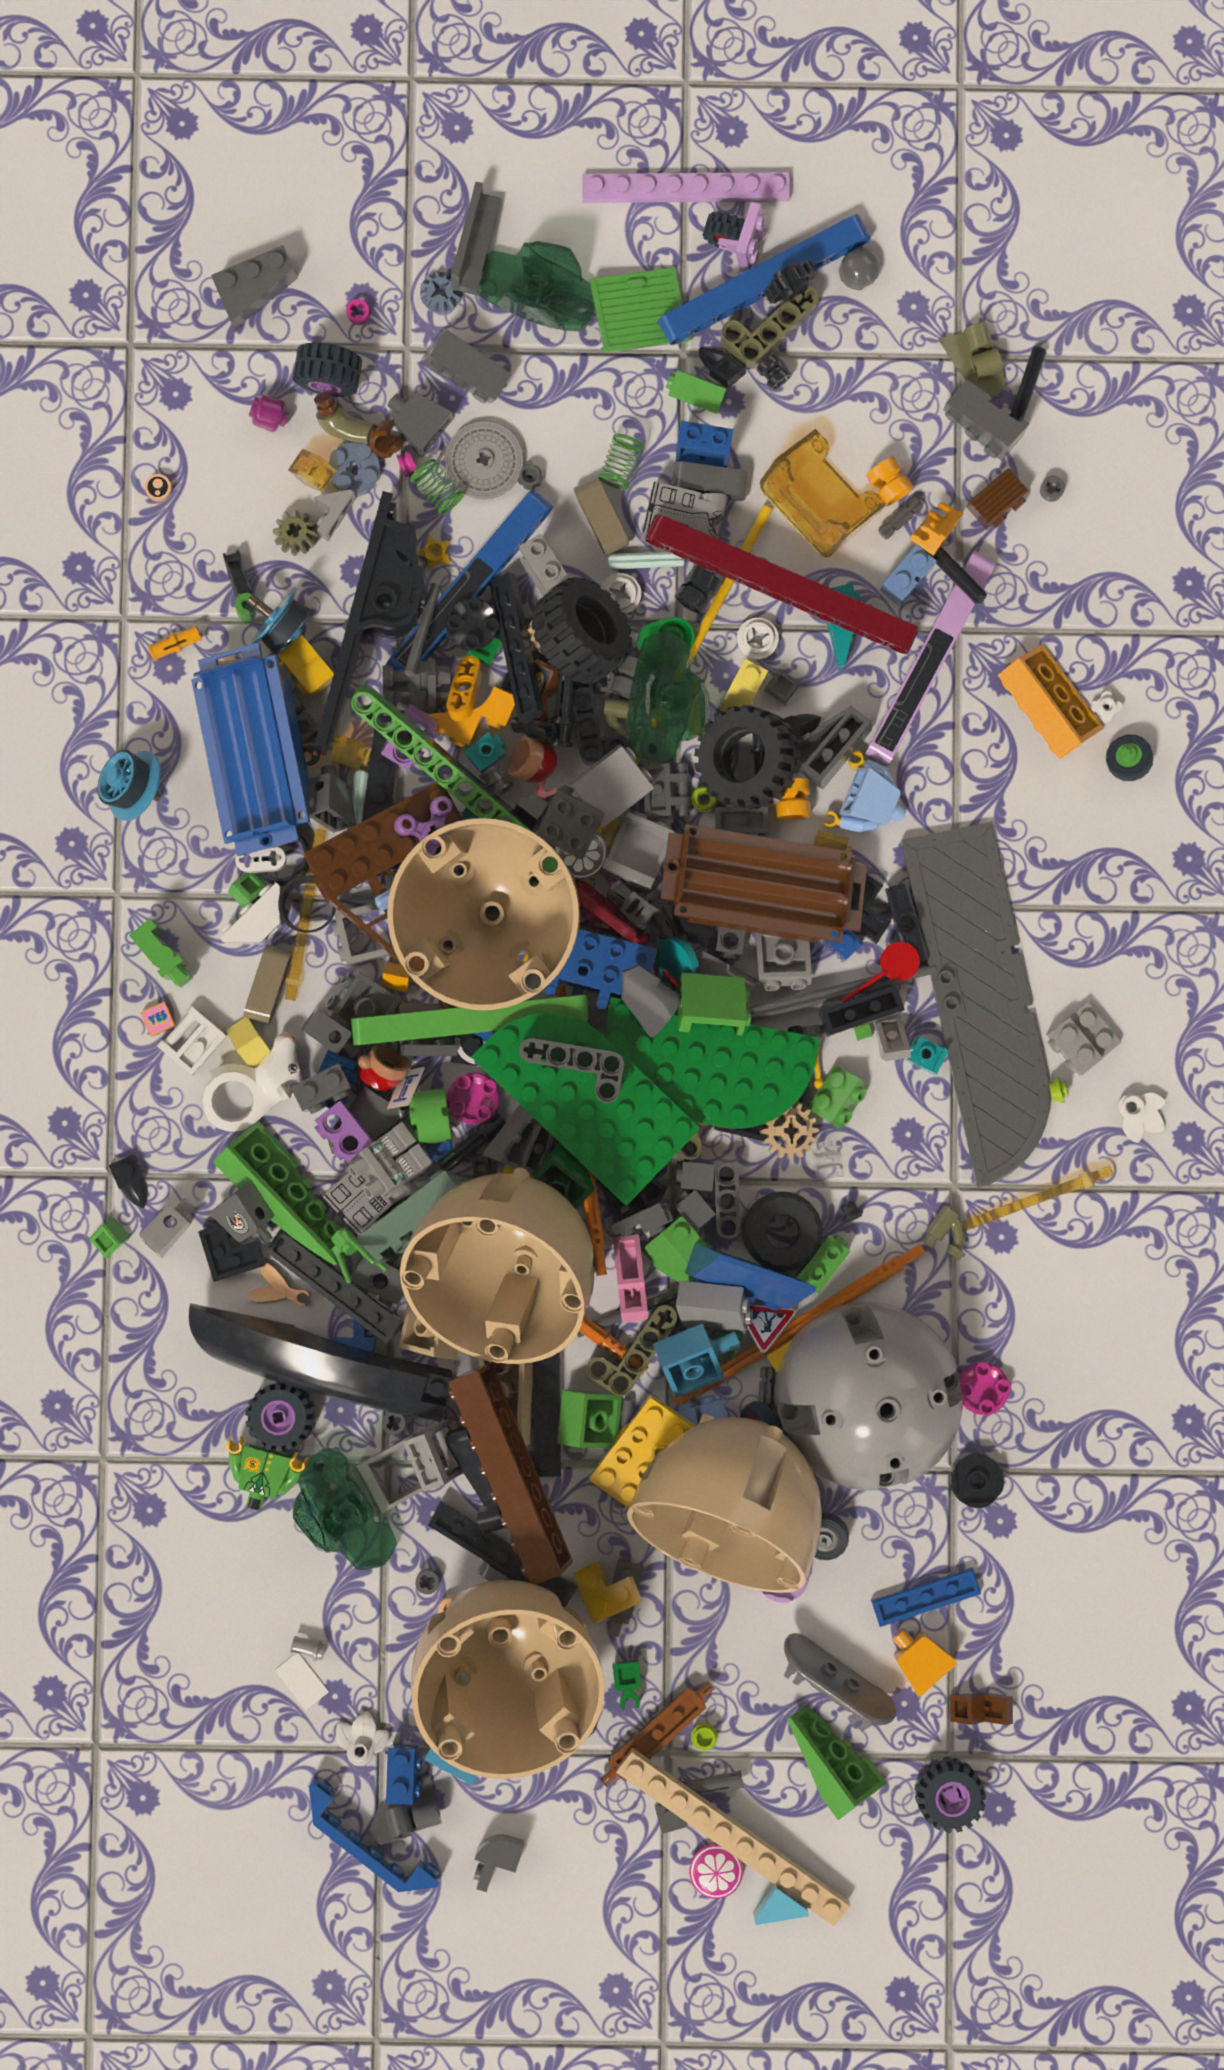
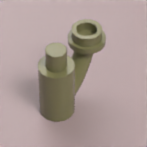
M606 698L603 716H605L608 725L617 734L625 736L629 746L631 744L637 745L639 729H633L634 727L630 726V731L627 730L618 721V718L635 720V716L646 718L647 707L637 706L635 701Z
M944 1205L926 1230L929 1235L923 1243L933 1248L937 1240L942 1242L950 1228H952L954 1244L949 1243V1248L946 1252L960 1260L961 1257L966 1255L962 1252L963 1225L959 1215Z

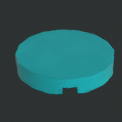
M672 936L662 940L657 946V966L663 978L671 986L675 987L662 974L663 969H666L678 982L682 973L696 974V968L699 967L698 959L694 950L685 940L680 941L676 936Z

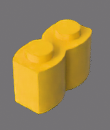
M303 635L299 636L277 654L281 659L278 663L279 666L285 664L289 674L293 673L298 679L294 684L304 696L309 693L314 698L331 684L334 673Z

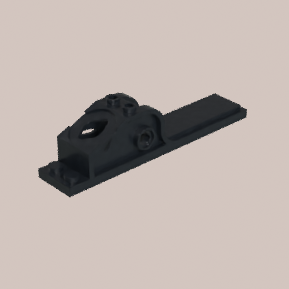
M382 491L315 742L317 754L327 756L328 750L333 751L362 640L370 636L397 639L407 635L414 628L419 613H423L428 592L424 591L422 566H419L417 559L415 526L394 521L397 503L393 502V493ZM407 558L410 560L409 565L404 563ZM385 602V603H388L389 606H388V607H381V606H379V604Z

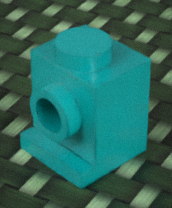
M487 732L470 748H467L464 754L474 767L482 773L506 755L503 750L506 745L497 734L491 736ZM489 746L492 751L486 755L482 753V748Z
M919 1036L916 1041L911 1039L909 1043L911 1057L907 1058L906 1061L936 1075L949 1050ZM923 1049L930 1051L931 1055L928 1059L922 1057L921 1052Z

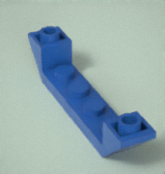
M316 1777L313 1778L309 1785L313 1825L397 1892L436 1888L441 1880L440 1871L432 1863L427 1862L425 1864L420 1860L406 1877L404 1869L394 1862L392 1864L387 1862L383 1858L384 1854L375 1846L368 1847L362 1842L363 1838L353 1829L348 1831L341 1825V1820L333 1813H325L324 1810L336 1794L332 1791L334 1787L323 1778L320 1780Z

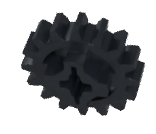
M806 260L802 264L793 262L773 275L774 279L771 280L772 284L768 285L767 289L763 291L769 303L776 304L778 301L781 302L783 300L787 303L798 295L803 294L808 289L807 286L810 285L809 281L818 274L816 267L811 260Z

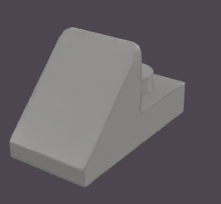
M350 489L314 497L316 504L328 511V514H322L316 525L319 537L327 542L356 500L355 493Z
M901 1015L875 1021L881 1059L891 1061L910 1058L911 1049Z

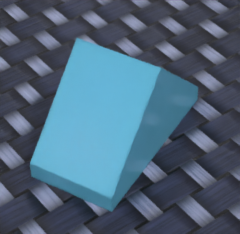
M775 1884L772 1885L753 1912L755 1925L809 1916L805 1905Z

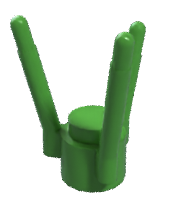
M344 1227L332 1236L331 1240L335 1246L331 1250L337 1257L346 1282L351 1283V1277L342 1254L349 1256L358 1250L371 1264H375L376 1260L362 1247L348 1227ZM376 1263L383 1271H387L388 1268L383 1263Z

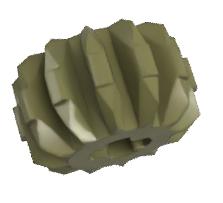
M298 510L294 511L293 517H290L289 513L285 512V521L281 519L276 520L279 528L273 529L274 535L278 536L274 541L276 545H282L281 550L284 553L288 552L291 548L293 556L297 555L298 549H301L302 553L306 554L305 546L314 547L315 543L311 539L318 537L317 531L313 530L316 527L315 521H309L310 517L307 513L303 514L300 518ZM293 529H297L299 532L298 537L294 538L292 534Z

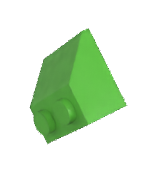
M562 1390L557 1444L577 1448H611L619 1433L622 1396L609 1393Z

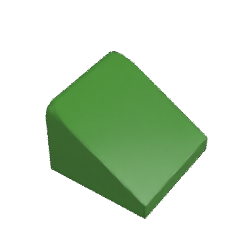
M245 873L231 884L228 893L244 908L249 903L253 904L260 897L259 893L266 885L254 873Z
M112 1218L104 1223L89 1240L105 1258H108L130 1239V1235L115 1218Z

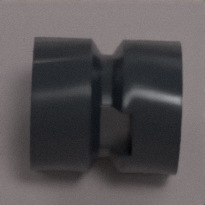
M694 565L686 578L688 583H682L674 597L690 611L702 615L710 604L709 597L716 595L722 586V582L707 569Z

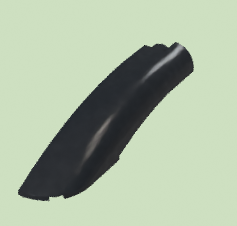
M190 1303L188 1318L191 1333L201 1349L218 1361L284 1385L360 1406L441 1422L444 1417L450 1387L448 1382L453 1379L452 1370L402 1360L349 1346L296 1328L293 1324Z

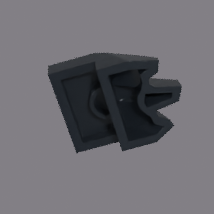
M667 1164L627 1206L598 1179L614 1220L621 1221L638 1209H647L662 1200L668 1187L665 1184H659L658 1180L667 1173Z

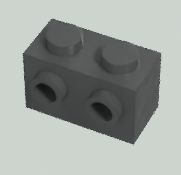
M339 1063L290 1087L302 1112L310 1111L311 1114L324 1109V1103L332 1099L337 1102L349 1096L348 1091L354 1089L343 1066Z

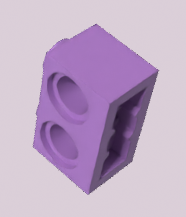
M409 704L404 715L413 723L423 724L425 727L424 732L434 740L438 733V730L435 729L437 720ZM402 730L398 733L399 737L403 740L412 738V734L407 730ZM386 740L382 747V755L406 770H409L412 763L417 765L405 754L399 752L398 748L390 741ZM420 749L418 752L423 756L424 752Z
M343 1100L338 1101L314 1120L318 1124L314 1128L323 1139L328 1137L334 1146L331 1149L340 1161L345 1159L349 1162L361 1150L374 1142L373 1138ZM328 1116H339L342 1122L341 1127L338 1129L330 1128L327 1124ZM346 1136H354L358 1140V1147L356 1149L349 1150L344 1146L343 1140Z

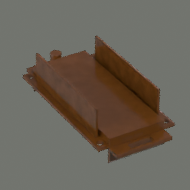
M685 824L684 835L668 833L660 899L674 901V916L688 918L687 922L817 943L819 939L842 943L844 929L860 932L867 865L855 864L856 859L854 857L851 859V851ZM690 829H694L696 834L691 835ZM844 854L847 859L841 860L840 855ZM853 884L860 885L858 911L851 910ZM680 907H685V908H686V912H685V913H681V912L679 911V908H680ZM832 932H837V933H838V937H837V938L832 937L831 933H832Z

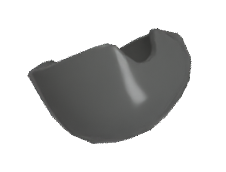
M859 247L849 251L844 256L838 271L841 281L848 288L862 290L875 282L879 276L881 266L879 258L872 250Z

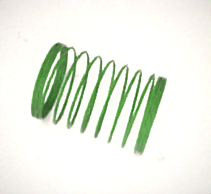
M619 433L613 435L612 442L614 444L611 445L622 447L634 453L633 451L640 452L644 447L642 442L631 436ZM616 437L631 440L640 445L641 447L634 446L628 442L619 440ZM614 448L608 450V453H610L609 451L619 452L633 459L631 456H639L634 453L635 455L623 453ZM610 453L611 455H606V458H607V459H609L607 456L616 457V458H619V459H621V460H624L625 462L629 463L630 465L621 464V463L615 462V461H613V460H611V459L605 460V461H609V462H613V463L619 464V465H621V466H623V467H625V468H627L626 466H629V467H634V466H636V465H632L630 462H628V461H635V462H636L637 460H635V459H633V460H628V459L620 458V457H618V456H615V455L612 454V453ZM604 461V463L606 464V465L602 466V468H603L604 470H606L604 467H610V468L616 469V470H618V471H620V472H622V473H624V474H626V473L623 472V471L631 472V473H632L631 476H633V471H631L629 468H627L629 471H627V470H622V469H618V468H615V467H613V466L607 464V463ZM608 470L600 471L601 474H599L598 478L603 483L618 489H629L631 476L628 474L624 476ZM602 477H607L609 479L619 481L625 484L626 486L614 484L612 482L605 480ZM622 477H629L630 481H627Z
M430 459L423 463L410 478L412 483H417L418 485L423 478L435 470L432 476L422 484L420 492H423L436 483L434 481L421 491L427 482L438 475L434 474L441 468V472L438 474L440 476L441 473H445V476L436 481L438 482L442 479L438 486L430 493L432 494L440 487L439 485L445 477H449V480L443 484L446 483L447 485L449 481L453 483L445 488V485L434 496L435 498L449 487L451 489L452 486L456 485L453 480H450V476H446V472H443L442 467H439L435 459ZM430 467L425 473H423L420 477L417 478L419 474H421L425 469ZM457 485L456 489L453 490V494L439 507L436 508L438 501L432 503L435 498L431 501V505L437 503L435 509H438L440 515H444L452 510L462 500L464 493L461 489H457ZM450 489L438 500L439 502L447 496L446 494ZM457 496V498L447 508L443 510V508Z

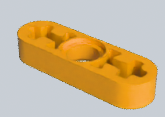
M463 657L459 660L446 704L451 719L455 721L466 720L473 712L483 674L480 660L476 657ZM464 685L471 686L466 691H459V688Z

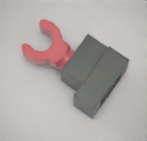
M546 780L540 782L536 794L533 792L528 799L522 796L514 808L534 827L547 811L549 804L545 800L554 797L557 790L554 787L551 792L544 791L543 787Z

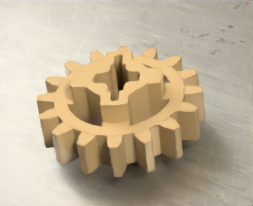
M797 1104L794 1109L791 1107L782 1114V1122L778 1126L773 1127L776 1121L774 1119L764 1124L766 1129L760 1130L761 1134H766L767 1136L762 1143H770L771 1146L768 1152L772 1153L777 1150V1158H782L786 1154L788 1160H793L794 1153L798 1158L803 1157L802 1150L810 1152L812 1149L808 1144L817 1142V1139L812 1137L813 1133L819 1132V1129L812 1128V1124L817 1120L816 1118L809 1119L807 1117L811 1112L809 1109L801 1111L802 1104ZM796 1115L801 1118L805 1126L800 1125L796 1121ZM790 1127L795 1132L790 1134L789 1138V1134L784 1133V1128ZM805 1135L803 1142L798 1147H795L797 1146V1140ZM774 1136H777L783 1142V1147L775 1141Z

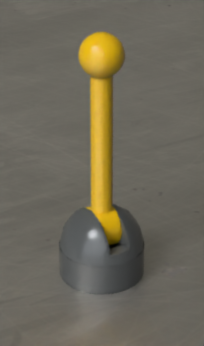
M823 1025L802 1027L803 1035L818 1037L820 1041L822 1040L824 1035ZM817 1051L815 1062L816 1080L814 1081V1086L820 1089V1087L824 1083V1080L821 1079L819 1055Z

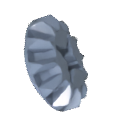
M436 271L431 275H427L426 279L421 283L420 297L423 304L429 310L445 313L458 305L461 299V292L452 290L451 274L448 271ZM434 284H436V286H439L440 288L447 286V288L445 289V293L448 299H446L445 296H442L441 294L434 296V294L436 293Z

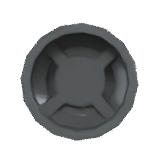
M629 656L618 667L620 675L615 676L610 691L623 699L641 703L646 692L644 683L650 681L654 667L641 659Z

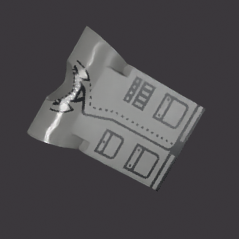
M654 481L640 540L645 541V536L656 514L668 517L718 539L716 524L724 516L728 496L721 493L701 494L700 492Z
M348 1172L321 1198L358 1237L377 1222L397 1202L409 1197L418 1187L410 1180L383 1198L380 1195L369 1199L363 1191V1186L370 1182L366 1174L355 1179Z

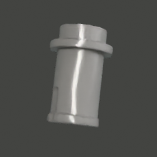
M295 1636L290 1653L311 1657L315 1662L316 1660L322 1661L326 1645L321 1644L322 1641L320 1640L314 1642Z

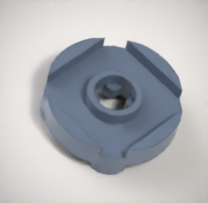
M355 442L347 443L331 453L328 463V475L336 489L340 491L350 489L355 493V496H362L370 492L377 483V480H379L381 473L380 463L377 455L372 452L368 445ZM355 463L357 466H361V469L358 470V475L353 476L352 472H347L350 464Z

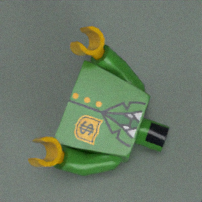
M229 1435L226 1449L229 1451V1464L233 1478L239 1483L238 1488L240 1490L250 1492L246 1507L261 1511L265 1497L275 1499L278 1495H284L299 1482L302 1471L309 1461L308 1457L304 1461H299L297 1459L298 1452L291 1456L248 1443L243 1446V1436L240 1437L239 1443H235L231 1440L232 1435Z

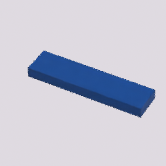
M971 1567L873 1599L871 1603L879 1627L980 1595L981 1591L974 1570Z

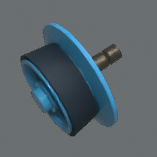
M296 587L274 609H271L254 594L248 598L246 602L266 617L264 624L250 644L262 640L275 655L290 640L292 642L296 640L302 632L300 627L310 613L308 607L293 599L297 591Z
M121 750L111 756L106 762L99 776L97 791L101 802L110 805L111 811L116 818L122 821L133 820L140 816L153 800H160L161 792L157 791L161 778V767L158 758L149 751H139L133 754L128 750Z

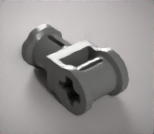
M622 879L618 880L609 888L607 898L615 900L622 906L620 911L626 915V918L632 924L642 930H646L647 922L655 912H659L660 907L640 892H632L625 886L626 883Z

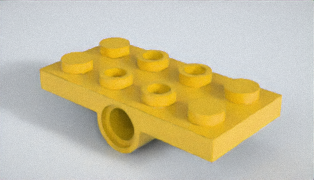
M650 1395L630 1423H627L618 1433L612 1447L589 1476V1481L629 1508L641 1478L652 1460L671 1441L695 1425L662 1401Z

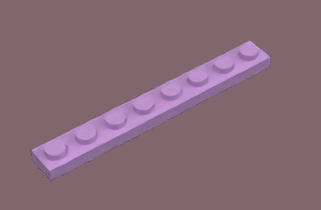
M789 172L582 174V203L789 201L790 198Z

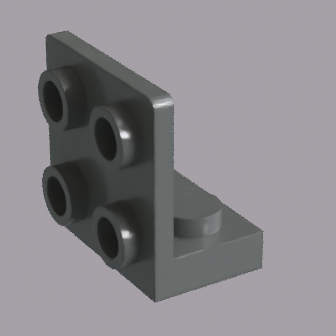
M565 784L557 789L537 835L565 852L583 859L605 813L572 796L574 789Z
M440 1003L399 1004V1014L442 1009ZM452 1035L399 1041V1056H457V1045H452Z

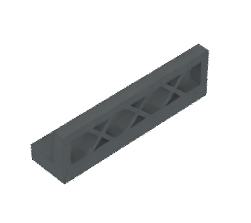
M475 182L451 273L452 290L473 295L478 293L501 205L500 197L483 194V183Z

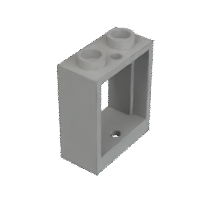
M376 903L349 909L356 916L381 911ZM341 912L334 914L336 920L331 921L334 935L340 936L342 946H338V952L341 962L346 961V965L350 967L391 957L384 949L352 956L344 920L348 918Z
M456 1416L436 1422L403 1441L423 1492L445 1485L463 1473L450 1453L445 1441L448 1431L460 1427ZM433 1434H436V1437L438 1439L446 1462L449 1466L447 1470H445L437 1448L432 1439Z
M415 1433L356 1466L381 1513L423 1491L419 1483L390 1499L372 1467L374 1463L405 1447L403 1441L415 1435Z

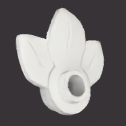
M1148 1092L1139 1096L1131 1093L1120 1099L1118 1109L1123 1116L1122 1129L1133 1142L1139 1143L1144 1131L1149 1133L1164 1131V1122L1158 1110L1164 1106L1166 1101L1160 1095ZM1129 1102H1133L1136 1106L1133 1112L1127 1109Z
M365 1711L355 1719L352 1726L345 1722H338L336 1739L338 1745L347 1751V1758L353 1765L365 1766L370 1763L374 1754L386 1748L389 1740V1731L376 1730V1724L372 1715ZM359 1747L365 1749V1754L362 1757L355 1755V1750Z

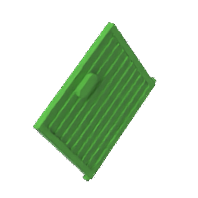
M675 267L589 280L603 344L601 348L602 353L670 344L659 326L658 320L666 313L683 305ZM692 336L685 339L682 342H688L692 340Z

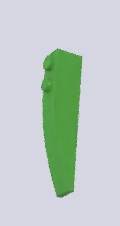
M259 1121L255 1122L229 1144L213 1163L238 1189L252 1180L273 1213L271 1221L309 1250L336 1265L338 1260L331 1250L335 1246L331 1239L340 1230L334 1220H330L326 1215V1207L321 1200L317 1201L310 1190L312 1185L307 1178L303 1179L297 1169L299 1165L295 1158Z

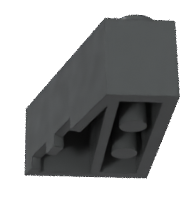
M284 245L211 275L235 332L241 328V325L252 315L255 316L260 311L259 309L269 300L276 298L297 279Z
M447 329L433 338L419 362L450 380L459 388L469 391L476 400L484 404L486 402L490 404L497 399L511 376V373Z
M966 380L946 402L943 409L946 412L945 416L952 423L960 424L965 429V434L971 440H978L985 446L984 450L992 458L997 457L1002 461L1022 439L1030 423L1024 419L1019 423L1009 416L1011 413L1010 409L1006 406L1002 409L998 408L991 401L992 397Z
M849 706L825 721L819 728L803 735L798 740L799 744L795 746V749L799 750L801 754V759L796 760V766L800 767L799 772L823 790L872 731V721L854 707Z
M519 1104L482 1155L513 1168H524L529 1174L533 1175L549 1155L555 1137Z

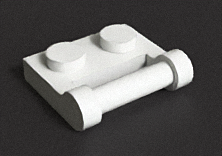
M191 1005L186 1011L188 1014L165 1040H161L157 1044V1047L191 1076H194L225 1040L227 1035ZM195 1020L201 1025L176 1052L172 1047Z

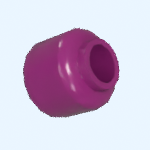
M262 394L259 398H254L248 416L252 417V424L254 426L275 432L279 426H285L289 412L285 411L286 405L283 400L268 394Z

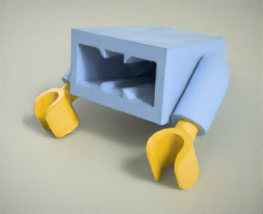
M853 752V756L861 761L853 763L848 760L849 767L857 770L839 812L843 816L839 818L836 813L829 811L826 815L834 816L835 822L833 824L824 823V825L828 828H835L839 825L841 829L865 832L875 830L879 825L886 826L890 818L897 822L902 821L906 814V808L897 804L901 792L895 787V781L888 769L869 759L865 761L861 752Z

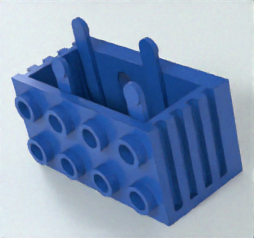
M579 929L572 954L558 976L545 988V993L547 996H553L558 983L573 986L572 996L583 995L584 990L599 993L597 1007L603 1010L607 1007L610 996L622 999V971L638 965L652 973L657 949Z

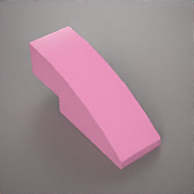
M639 1234L628 1235L623 1238L622 1236L613 1237L622 1323L649 1320Z

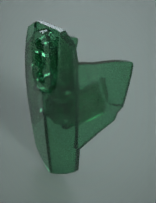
M535 241L523 243L515 255L494 250L487 254L477 296L520 318L549 328L579 332L589 326L595 311L590 283L582 278V269L570 248ZM558 298L563 300L560 304L554 303ZM586 307L587 311L580 312L577 308Z
M667 631L652 634L643 640L632 681L627 713L628 747L638 759L664 763L675 756L680 742L692 740L704 734L709 728V694L705 687V681L690 670V646L683 639ZM652 718L656 720L654 727L651 725ZM649 744H651L653 747L651 753L648 752Z
M323 1448L310 1456L298 1482L300 1493L296 1496L293 1507V1519L314 1546L323 1549L326 1553L342 1552L356 1570H368L385 1565L393 1555L398 1543L385 1514L381 1513L358 1469L344 1454L335 1448ZM316 1461L323 1462L324 1469L318 1468ZM330 1484H337L339 1490H332Z

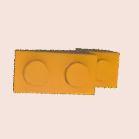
M494 686L488 699L480 707L473 709L471 716L466 720L455 721L451 719L449 712L428 715L437 720L435 728L438 730L437 736H440L441 733L451 737L450 742L464 747L465 743L468 745L473 744L484 717L487 718V724L500 729L502 725L509 726L516 708L513 693Z

